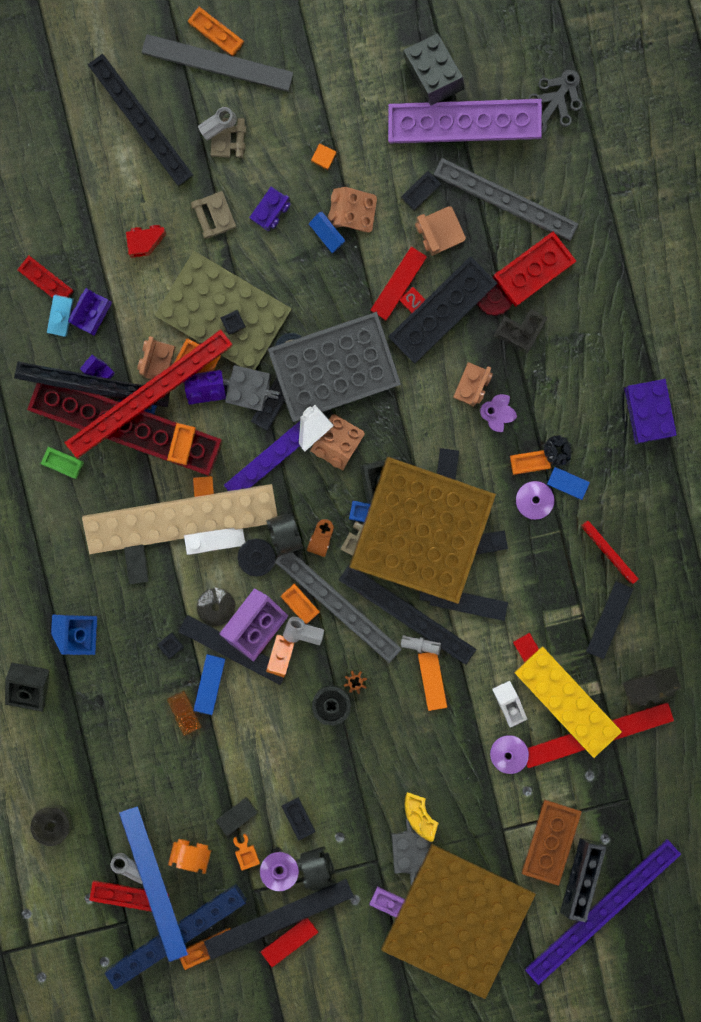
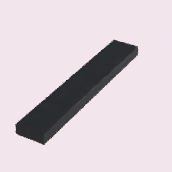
M190 615L186 616L178 632L281 685L284 677L266 672L270 657L260 653L255 661H252L228 643L220 635V631Z

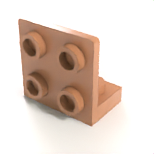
M149 336V339L145 340L142 349L145 352L143 359L140 358L137 370H140L139 374L143 378L152 380L170 367L175 346L158 342L154 337Z
M468 362L453 398L473 407L476 403L480 404L485 394V391L482 389L484 385L487 386L493 375V373H490L491 367L488 366L486 369H483Z

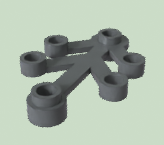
M566 70L559 78L540 79L538 87L542 91L547 90L549 87L562 86L557 92L542 95L533 93L529 96L528 99L532 97L542 99V103L551 101L542 114V134L546 131V122L557 106L560 113V125L562 127L570 125L572 119L568 115L564 98L568 90L571 98V110L579 111L581 109L582 102L578 99L576 90L580 82V76L576 71ZM572 76L574 81L569 82L567 77ZM541 82H547L548 86L542 87ZM574 102L579 104L578 108L573 107ZM567 118L569 123H563L562 119Z

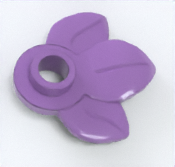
M496 395L491 402L484 403L480 408L482 418L488 421L489 427L493 431L503 432L504 423L512 422L517 418L516 412L508 406L510 396ZM488 408L492 409V414L488 413Z

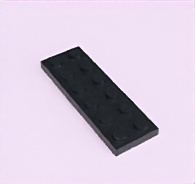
M470 256L388 337L416 364L497 285V282Z

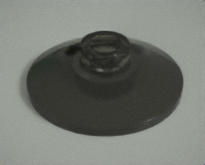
M212 588L200 596L197 602V612L201 620L206 624L221 626L229 622L233 617L235 601L226 590ZM215 603L219 605L217 611L212 609V605Z

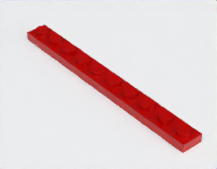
M219 330L65 442V445L76 459L80 458L226 352L233 344L223 331Z

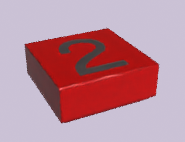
M412 287L399 301L412 314L425 299Z

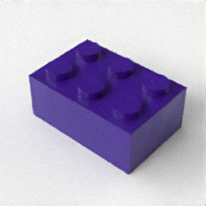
M666 379L630 385L624 388L635 444L671 438L677 435Z

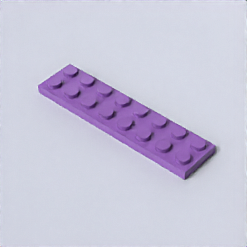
M542 99L437 102L431 106L429 103L389 104V143L542 139Z

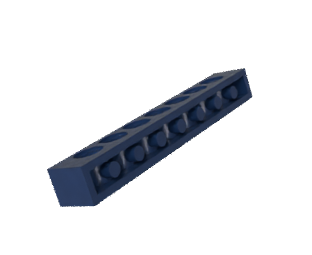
M234 884L177 922L184 944L246 903L247 899L237 884ZM160 934L107 968L104 974L114 989H117L167 956Z

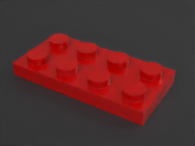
M553 231L494 274L493 278L515 307H517L572 266L576 260Z

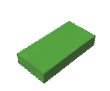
M51 447L47 448L41 462L42 465L74 479H77L84 463Z

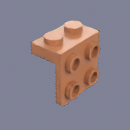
M349 187L334 189L331 195V210L328 214V219L335 228L345 226L367 233L371 232L377 202L376 195Z
M446 207L426 217L424 214L417 217L415 227L419 234L422 233L424 238L423 245L427 252L430 251L432 256L465 241V235L452 207Z
M333 414L329 418L333 427L313 444L310 451L317 457L328 461L334 467L344 470L350 457L362 440L364 431Z

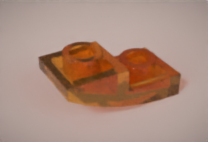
M185 690L167 698L184 736L201 728Z

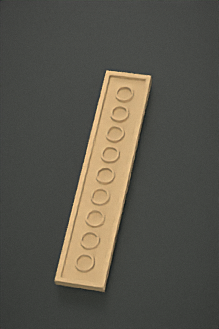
M270 484L82 516L89 554L124 549V547L184 539V535L229 528L237 530L267 525L266 520L278 515L273 487Z

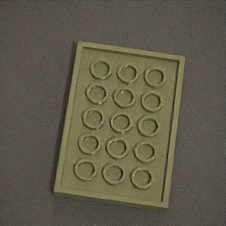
M193 251L154 316L200 344L219 330H222L233 346L221 354V356L237 366L256 370L268 351L267 349L271 346L292 311V308ZM238 310L246 328L228 335L220 317Z

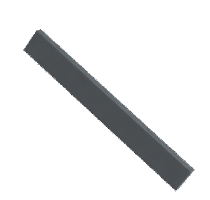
M146 34L142 54L286 92H289L293 78V72L148 34Z
M441 158L433 175L550 233L554 231L558 237L569 242L578 227V223Z
M293 552L281 555L275 560L276 564L388 663L402 650L401 647Z

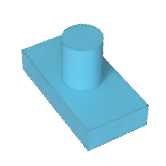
M60 295L53 296L47 333L67 336L68 320L72 311L73 298Z

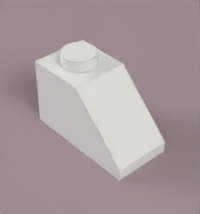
M316 405L308 407L303 412L300 420L299 444L304 451L333 427L331 421Z
M510 681L492 689L509 727L527 720L519 697Z

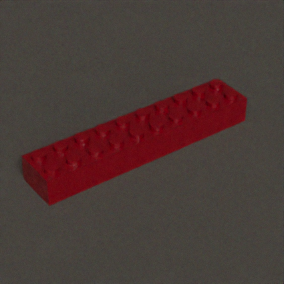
M37 383L27 410L82 430L120 402L98 394ZM143 411L106 439L167 461L176 423ZM195 430L187 465L171 463L210 477L223 440Z

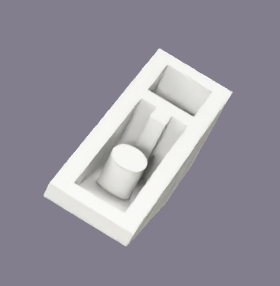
M235 528L184 535L187 555L239 547L245 542L243 529L235 530Z

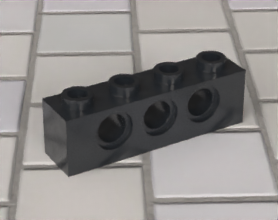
M583 838L579 840L560 913L568 919L581 922L587 921L606 847L596 841Z

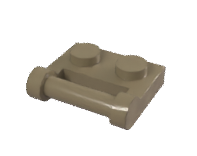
M223 191L191 202L192 209H195L203 229L204 239L237 228ZM208 205L216 228L210 229L202 206Z

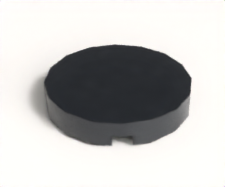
M249 539L238 550V564L243 572L250 576H263L271 571L275 564V551L270 543L263 539Z

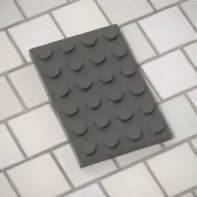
M377 312L267 349L292 422L300 420L303 412L308 407L316 405L323 412L401 385Z

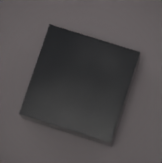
M238 310L220 317L228 335L246 328Z
M173 632L157 644L168 659H171L184 648V645Z

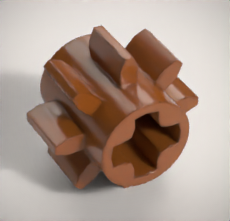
M352 670V676H345L348 683H345L344 687H350L349 693L357 690V693L360 694L359 689L361 687L366 688L363 681H366L367 678H361L362 671L357 675ZM358 677L361 684L360 686L356 685L353 687L350 680L351 678L355 679Z

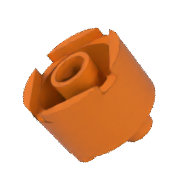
M183 839L173 842L169 866H172V863H177L176 868L193 872L203 869L202 873L206 874L211 850H208V845L197 843V846L189 845L190 841Z

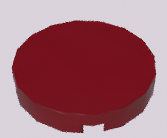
M497 283L477 305L486 314L496 316L508 311L513 303Z

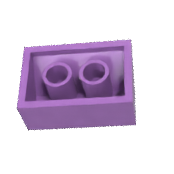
M254 588L220 632V635L249 659L255 661L287 619L288 615L267 595Z

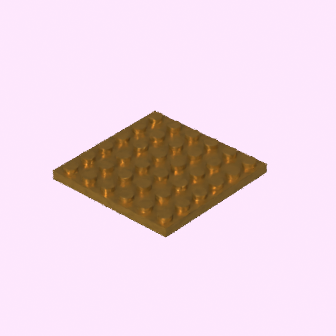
M387 457L349 567L459 603L496 494Z
M431 844L381 950L486 999L536 894Z

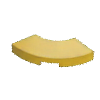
M407 792L405 812L410 825L422 838L433 842L438 822L428 815L425 807L426 798Z

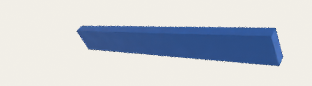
M138 806L119 812L168 961L171 962L187 956L188 953Z

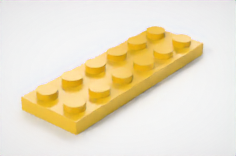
M541 647L514 672L593 758L622 732L544 647Z

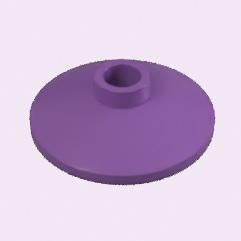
M538 481L528 482L519 489L516 496V505L523 516L529 519H541L551 512L554 505V495L546 484ZM534 496L539 498L537 504L532 501Z
M506 735L494 742L490 756L493 765L499 771L506 774H514L526 766L529 752L526 744L520 738ZM510 753L512 755V758L507 759L505 757V754Z
M275 852L268 855L260 867V876L263 883L274 891H284L291 888L297 881L299 874L295 859L284 852ZM278 867L283 868V873L278 874L276 869Z

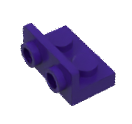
M270 187L249 218L269 232L271 228L274 229L279 223L280 219L278 217L282 212L285 213L290 207L289 196H284L273 187Z

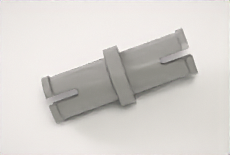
M403 635L401 647L414 649L419 653L424 651L439 655L441 643L427 641L422 637L417 639Z

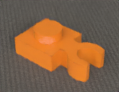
M246 833L243 834L245 839L243 843L238 842L237 837L233 839L234 844L240 848V850L235 851L242 871L260 864L254 845L248 847L249 838Z

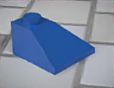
M52 615L51 635L61 654L95 655L97 616Z

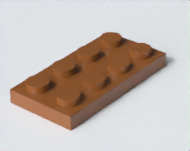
M544 799L521 872L523 875L559 886L582 811Z

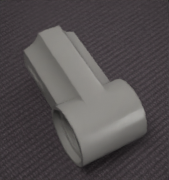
M222 107L217 110L215 115L198 125V128L208 141L224 129L233 127L236 124L237 117L229 108ZM229 113V120L223 122V116Z
M291 617L288 620L283 637L293 643L302 640L320 645L324 629L306 625L302 619Z
M124 853L115 854L111 861V869L115 873H121L142 884L135 861L128 858ZM115 860H124L125 866L117 867Z

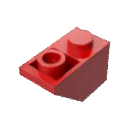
M161 225L149 226V229L144 230L141 227L131 228L130 231L126 232L129 256L131 258L149 256L165 237V228L161 227Z

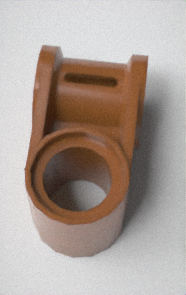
M323 519L318 522L306 551L325 557L334 528L331 521ZM328 523L330 531L322 533V529L319 526Z

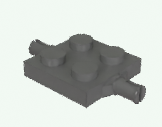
M234 365L229 380L223 378L224 386L227 387L226 403L263 411L268 397L279 400L280 396L273 394L281 395V392L270 390L272 374Z
M406 819L407 830L391 834L394 873L410 874V885H412L428 853L431 842L417 834L408 819Z

